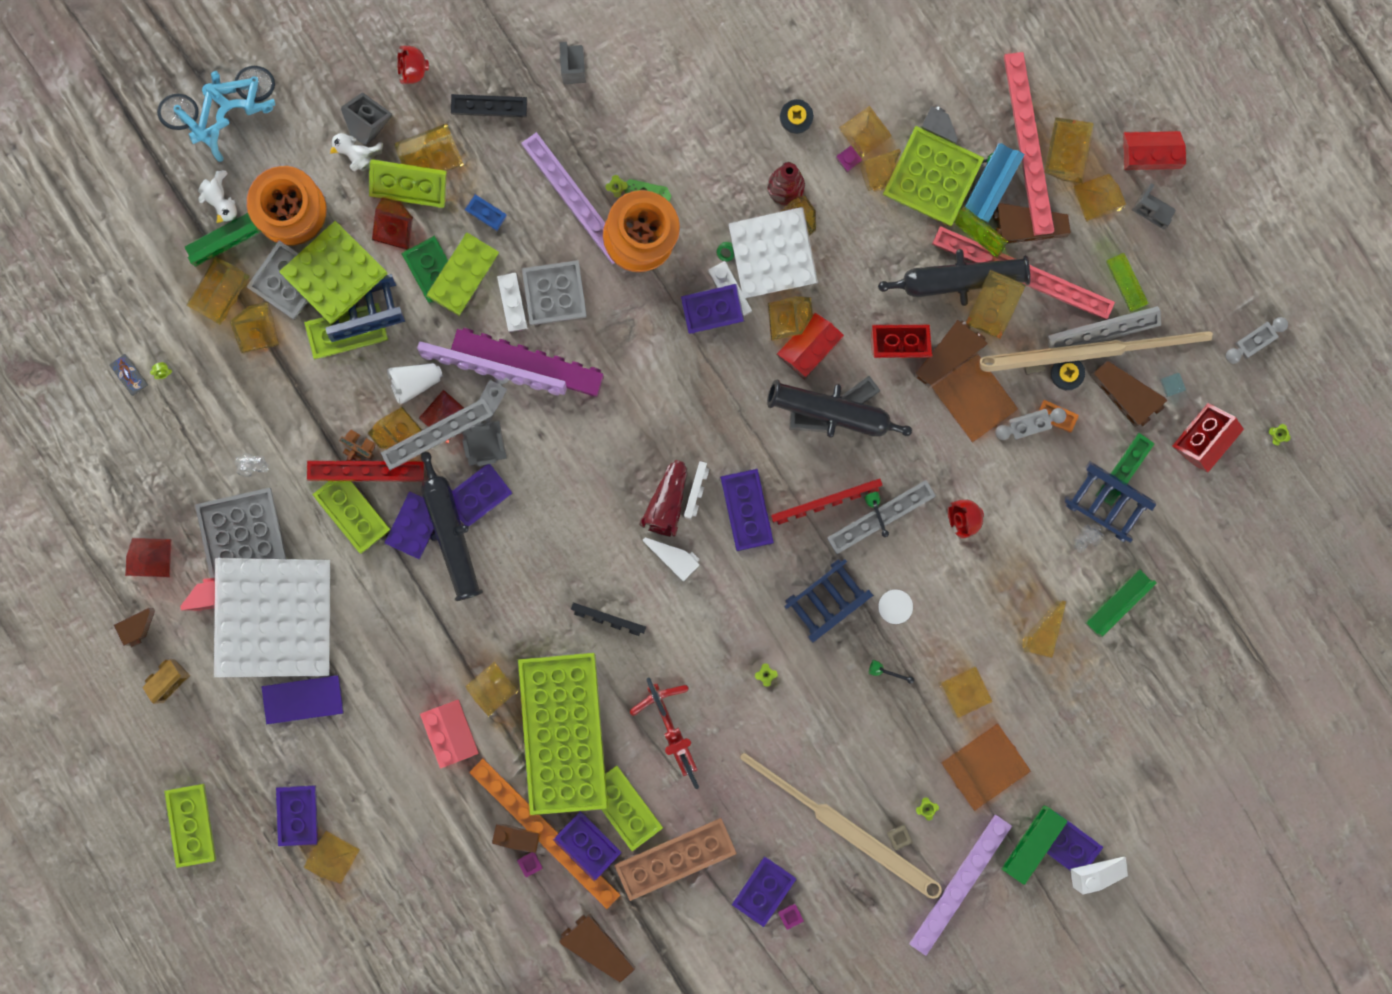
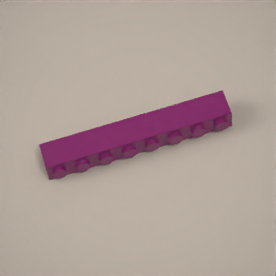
M465 327L462 330L457 329L451 347L453 351L566 382L567 389L598 398L604 379V374L598 368L590 367V369L583 367V364L572 361V364L564 362L565 359L554 355V358L546 356L547 353L540 350L535 352L528 351V347L518 344L515 347L504 339H499V341L493 340L492 336L481 333V336L473 334V330Z

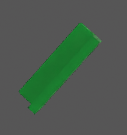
M246 213L186 245L185 250L189 255L187 258L194 267H197L262 231L254 225L249 214Z
M1141 569L1138 570L1085 624L1098 637H1103L1157 582L1150 580Z
M1044 805L1001 869L1025 885L1066 825L1067 820Z

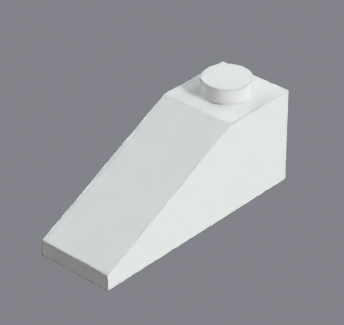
M648 538L643 539V542L683 582L700 566L697 563L700 559L693 552L688 554L684 550Z
M1126 857L1071 869L1073 888L1082 894L1100 891L1127 877Z

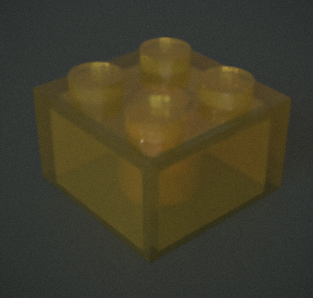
M972 666L938 682L955 718H960L993 702L976 666Z

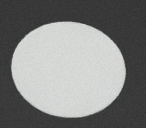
M890 590L879 601L880 615L891 624L903 623L912 614V600L907 593L901 590Z

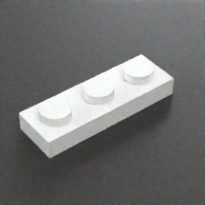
M725 261L708 270L717 288L737 284ZM738 286L743 315L745 316L752 312Z
M511 273L497 276L508 332L528 329L517 274Z
M699 462L685 510L684 518L690 520L692 516L697 515L699 505H696L698 497H702L704 487L701 486L702 480H707L709 468H706L707 463Z

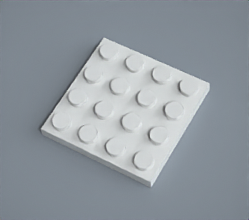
M803 207L729 223L744 298L818 283Z

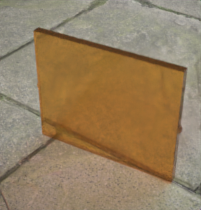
M978 354L958 369H954L951 374L932 387L972 443L993 427L996 428L997 424L1018 410V407L992 372L983 371L980 368L981 357Z
M998 723L941 762L956 784V788L961 791L974 811L1031 772L1016 750V746L1011 743Z

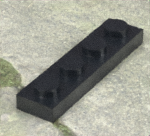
M451 94L450 113L451 115L527 118L528 99L527 97Z
M574 602L571 610L575 611L574 615L585 618V615L593 617L592 621L603 624L604 621L610 622V627L621 630L622 627L628 628V633L640 636V633L645 634L647 628L646 626Z

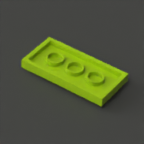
M371 159L369 168V196L444 208L447 171Z
M466 232L427 293V297L460 316L499 255V251Z
M375 303L376 312H381L379 303ZM367 306L356 308L358 318L369 315ZM349 311L339 318L340 323L350 320ZM324 317L304 322L313 359L315 360L389 340L386 328H381L331 342L325 328L331 325Z
M328 481L312 494L360 554L391 530L352 481Z
M617 765L605 774L608 809L601 810L630 850L633 851L663 829V826Z
M205 784L165 790L176 868L216 861Z

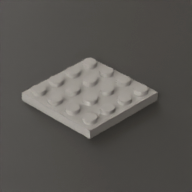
M272 488L195 505L210 578H215V558L287 559Z

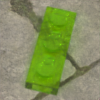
M966 207L960 210L954 224L996 258L1000 256L1008 241Z
M1125 253L1108 259L1106 261L1107 266L1129 312L1148 305L1149 303Z

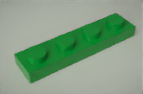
M1137 433L1111 471V474L1128 484L1155 443L1142 434ZM1104 483L1102 484V486L1100 487V489H1099V490L1097 491V493L1095 494L1096 497L1099 495V493L1101 492V490H1102L1103 487L1105 486ZM1114 488L1103 502L1111 507L1121 492Z

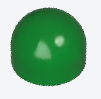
M723 242L718 246L716 253L720 260L725 262L733 260L735 254L731 242ZM727 248L730 250L731 255L724 257L721 250Z

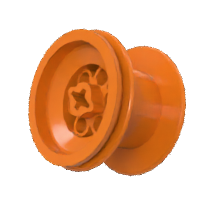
M291 166L272 167L257 176L248 191L247 210L251 221L266 237L276 243L281 241L287 246L306 243L313 239L324 225L327 214L324 195L311 177L298 168ZM296 192V197L290 198V194ZM279 194L283 195L281 200H276ZM290 204L292 207L290 208V211L288 213L286 209H288V205ZM274 207H278L276 213H272ZM284 217L287 218L286 221H280Z
M645 190L627 193L620 197L610 209L603 228L605 249L610 258L625 270L647 272L656 269L668 259L678 240L680 233L679 217L672 204L657 193ZM638 218H644L645 223H640ZM626 223H631L633 227L628 228ZM654 226L656 231H651L649 227ZM650 239L654 241L653 243H648Z

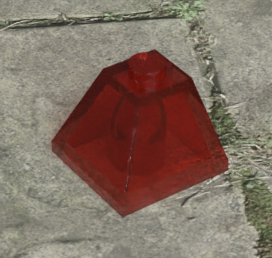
M382 197L375 209L372 240L408 250L410 247L413 216L401 202Z
M443 390L420 415L419 419L430 427L464 409V407Z
M132 538L126 555L125 576L170 577L172 539Z

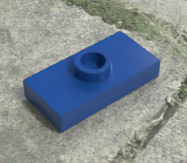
M476 194L465 208L467 213L496 231L507 217V214Z

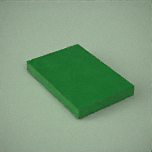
M435 235L401 253L429 304L433 300L427 297V293L448 262Z

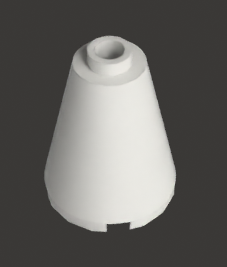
M434 363L387 369L388 379L392 378L391 388L399 405L405 404L440 382V377H443L440 367Z

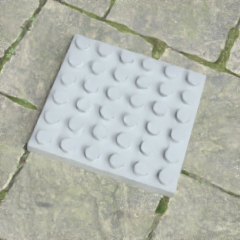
M215 558L214 677L329 676L330 560Z

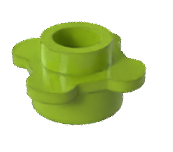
M613 175L612 180L605 185L607 191H611L614 197L619 198L622 195V191L628 188V184L619 178L618 175Z
M164 362L156 363L150 371V374L154 375V379H164L172 373V370L168 369V365Z
M1285 424L1269 429L1274 445L1278 446L1281 442L1290 441L1291 436Z
M766 663L762 664L760 671L755 673V679L762 681L766 687L770 686L773 678L778 676L777 671L769 668V665Z
M925 797L922 799L921 805L916 808V813L923 815L926 820L930 821L933 819L935 812L939 810V806L936 803L933 804L929 798Z

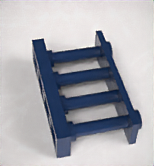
M392 274L386 275L365 294L369 312L368 316L358 318L354 304L348 310L350 315L349 321L340 323L338 319L333 325L325 327L331 342L405 322L401 308L394 305L390 287L397 285ZM383 290L387 310L377 313L372 292Z
M1089 461L1086 465L1088 476L1073 499L1066 495L1064 498L1065 503H1067L1066 507L1074 512L1076 510L1080 511L1116 534L1115 537L1120 541L1125 542L1127 540L1131 543L1133 539L1128 533L1144 510L1150 509L1153 511L1156 502ZM1099 478L1104 481L1105 486L1088 509L1079 504L1093 481ZM1116 488L1121 492V497L1106 519L1097 515L1096 512L1109 492ZM1132 498L1137 501V507L1121 530L1113 525L1112 522L1127 500Z
M840 559L836 560L830 565L832 569L798 596L793 594L785 600L786 605L783 607L788 609L791 606L808 627L810 635L807 638L811 643L815 642L874 596L870 590H861L843 567L847 563L846 559L843 561ZM835 571L838 572L855 594L854 597L856 599L851 603L846 602L829 581L828 577ZM820 583L824 585L840 606L839 609L841 611L836 615L828 611L812 590ZM804 595L809 597L825 618L823 620L826 623L822 626L815 625L797 602Z

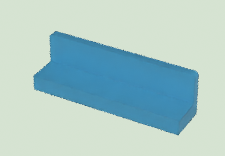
M998 143L963 210L981 221L989 222L1025 154L1012 150L1002 143Z

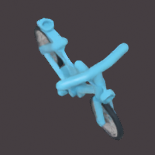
M255 65L245 67L238 72L235 81L226 83L220 82L218 71L212 72V83L205 84L202 88L205 98L199 125L196 123L199 115L198 106L191 97L184 94H172L160 102L157 109L160 122L172 130L188 128L191 131L188 135L192 144L199 141L205 142L211 148L215 159L218 162H222L224 157L218 148L219 130L229 125V120L224 118L227 111L238 107L243 108L247 115H252L259 111L269 113L273 110V106H275L274 99L263 103H255L267 99L275 89V79L272 73L264 67ZM237 92L243 99L229 101L223 95ZM213 99L221 107L217 111V123L206 129Z

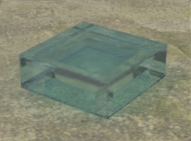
M1180 373L1160 379L1166 397L1186 391Z

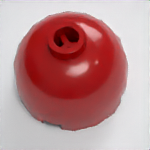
M400 46L399 49H402V53H398L397 70L398 74L402 73L403 79H399L401 84L417 83L424 77L425 71H428L429 61L425 59L420 49L414 46Z
M968 499L950 503L952 506L948 507V519L951 527L955 525L958 531L955 534L964 539L975 535L983 525L984 512L982 508L974 501Z

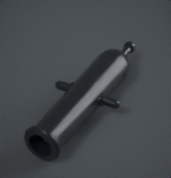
M958 249L956 251L957 263L955 265L913 268L907 271L904 278L899 281H881L878 284V289L881 292H886L888 289H903L907 295L912 297L958 292L960 293L961 305L966 306L968 304L967 292L969 290L1018 283L1029 285L1031 282L1029 259L1025 255L1023 259L967 263L964 262L963 250Z
M778 379L773 381L767 397L768 408L777 407L826 422L828 425L827 436L829 438L834 436L836 426L871 437L883 436L887 431H896L904 436L912 434L910 426H901L891 422L890 416L885 410L842 399L840 396L842 389L840 384L834 386L833 395L831 396L782 384Z
M424 452L420 457L425 464L427 479L422 483L421 492L435 534H432L430 539L439 543L456 593L455 601L478 596L483 593V590L479 589L464 533L469 531V527L461 525L450 483L444 476H439L435 473L431 463V454Z

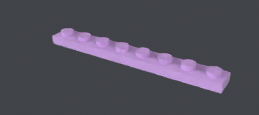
M536 132L521 143L522 147L609 262L614 264L615 262L608 255L603 242L605 222Z
M419 341L417 347L421 357L427 360H439L440 363L445 365L454 364L460 369H472L481 375L490 374L499 380L507 378L514 384L530 385L535 390H548L553 395H565L567 389L566 382L421 341Z
M994 815L909 943L912 947L925 956L928 954L1012 826Z

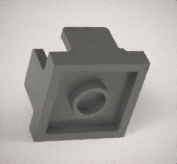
M500 420L475 425L462 432L463 446L469 465L477 464L482 466L497 463V460L507 459Z

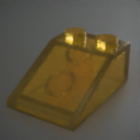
M990 270L970 309L966 324L1001 339L1026 285Z
M1056 601L1030 630L1027 637L1024 636L1022 642L1023 652L1044 658H1053L1067 601Z

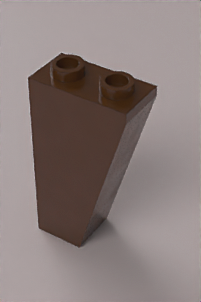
M1000 203L993 213V219L997 221L998 227L995 229L996 240H999L1000 245L1068 237L1071 233L1068 214L1051 212L1054 232L1051 234L1034 235L1029 208Z
M957 320L933 350L932 357L926 359L914 377L929 388L982 350L988 344L985 341L986 338L979 332L974 333L970 330L971 326L962 320L960 322Z
M1109 361L1105 362L1090 375L1134 427L1139 425L1143 427L1151 420L1149 416L1154 412L1156 415L1165 408L1163 404L1168 401L1165 397Z
M583 914L575 921L577 925L573 929L568 927L561 934L562 938L559 941L561 945L619 983L635 970L633 963L591 914L587 916Z

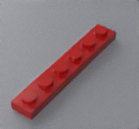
M307 460V481L424 482V462L407 461L389 470L385 461Z
M881 478L772 514L770 517L772 523L777 522L778 525L789 522L788 518L795 516L798 519L807 516L806 512L813 510L816 513L825 510L824 506L832 504V507L843 504L842 500L850 498L852 501L861 498V494L868 491V494L879 492V487H882L883 484Z

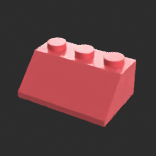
M215 578L203 579V583L197 584L180 606L181 610L201 611L215 608Z
M459 699L420 714L440 769L479 754Z

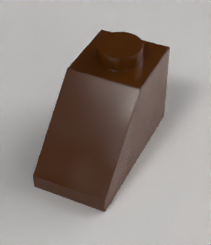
M147 608L114 624L123 646L130 645L132 648L142 643L141 640L146 638L155 613L154 608Z
M496 824L492 844L536 853L540 833L507 824Z

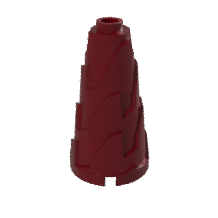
M785 162L770 175L767 184L768 194L774 202L783 206L793 205L802 198L805 191V180L795 164Z
M675 460L674 463L668 465L663 479L659 483L644 516L640 520L639 525L645 528L647 524L650 526L648 531L671 537V534L673 537L676 536L683 500V490L688 473L686 472L687 467L684 462Z

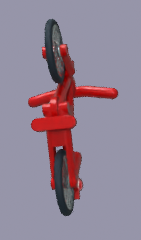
M648 677L646 679L649 686L647 690L652 695L647 696L646 699L631 708L630 714L634 716L649 705L656 703L667 729V733L664 735L669 746L665 748V752L667 755H674L683 776L689 775L694 788L698 789L699 785L693 773L698 769L688 748L691 745V740L683 738L679 727L674 728L672 719L663 701L666 697L688 692L689 687L682 685L658 691L660 689L658 684H653L651 678Z

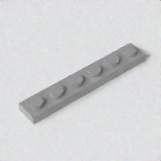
M1157 306L1048 335L1049 348L1097 343L1161 326V311Z
M483 398L381 452V455L389 470H392L492 417L493 414Z
M927 480L878 508L884 526L936 497ZM875 510L827 537L836 554L881 529Z

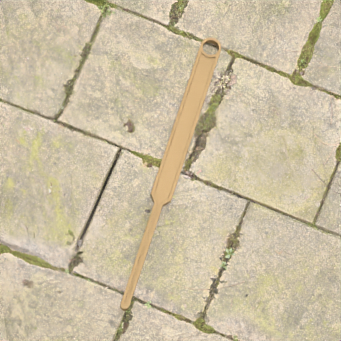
M1208 331L1129 342L1113 340L986 356L980 359V368L983 371L990 372L1122 355L1125 351L1212 340L1213 333Z
M746 753L741 754V760L814 810L816 819L927 897L935 899L941 895L942 888L937 881L827 804L818 805ZM932 883L939 887L938 893L934 896L927 893V886Z

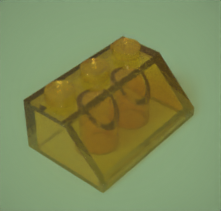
M1055 117L1044 169L1045 174L1062 181L1083 184L1094 133V123Z
M447 123L394 143L401 164L449 171L464 165Z
M215 257L186 306L221 325L222 321L227 318L228 311L232 305L236 303L239 293L247 285V280L250 276L235 266Z

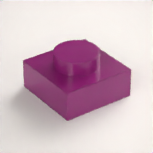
M851 145L836 156L837 161L846 172H849L862 162L861 157Z
M531 852L517 859L525 878L543 869L536 853Z
M795 903L778 911L786 930L804 922Z

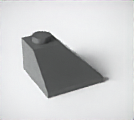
M363 92L341 107L350 135L364 145L375 139L392 117V113Z

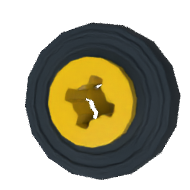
M790 100L781 109V125L790 133H803L813 123V110L804 100Z
M1079 360L1054 363L1051 368V379L1059 389L1065 391L1078 388L1084 381L1085 368Z

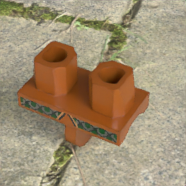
M352 429L345 437L341 436L339 440L352 448L351 451L346 448L343 451V454L348 456L346 461H361L362 458L357 455L358 452L372 460L374 457L372 452L376 444L366 438L361 447L356 445L361 435Z

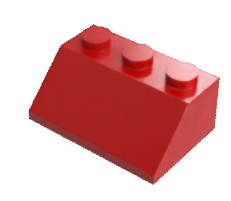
M1180 131L1123 133L1124 170L1182 169L1186 165V145Z
M814 313L776 355L805 380L843 339L844 334L831 322Z
M872 325V356L874 358L932 357L930 325Z
M1207 403L1172 447L1194 466L1208 473L1242 433L1244 428L1235 416Z

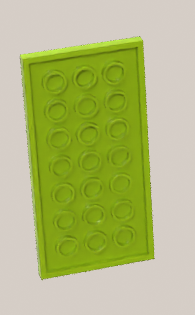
M595 653L519 659L530 815L608 809Z

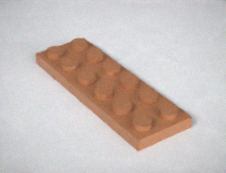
M718 818L616 863L614 866L631 901L737 853L722 818Z

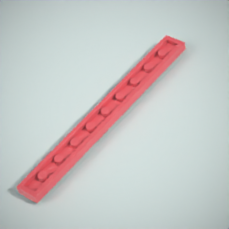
M1024 53L1005 54L1004 63L1019 150L1025 154L1021 162L1034 235L1051 234L1054 232Z
M941 226L932 245L956 255L958 249H962L964 259L973 263L1015 259ZM1030 265L1031 282L1026 286L1099 318L1108 319L1114 306V301Z

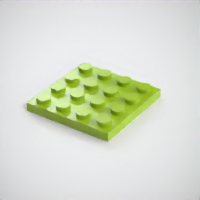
M915 126L883 192V196L951 227L984 157Z
M336 221L328 226L279 271L330 325H333L388 274Z

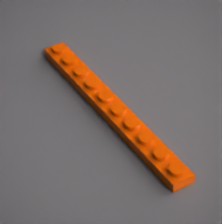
M484 758L469 772L525 829L540 833L539 842L606 909L621 895L602 875L593 881L553 841L559 833L540 814L530 815L529 803Z

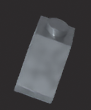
M931 106L921 128L956 144L958 139L949 114L945 113L946 111L940 107L934 108Z

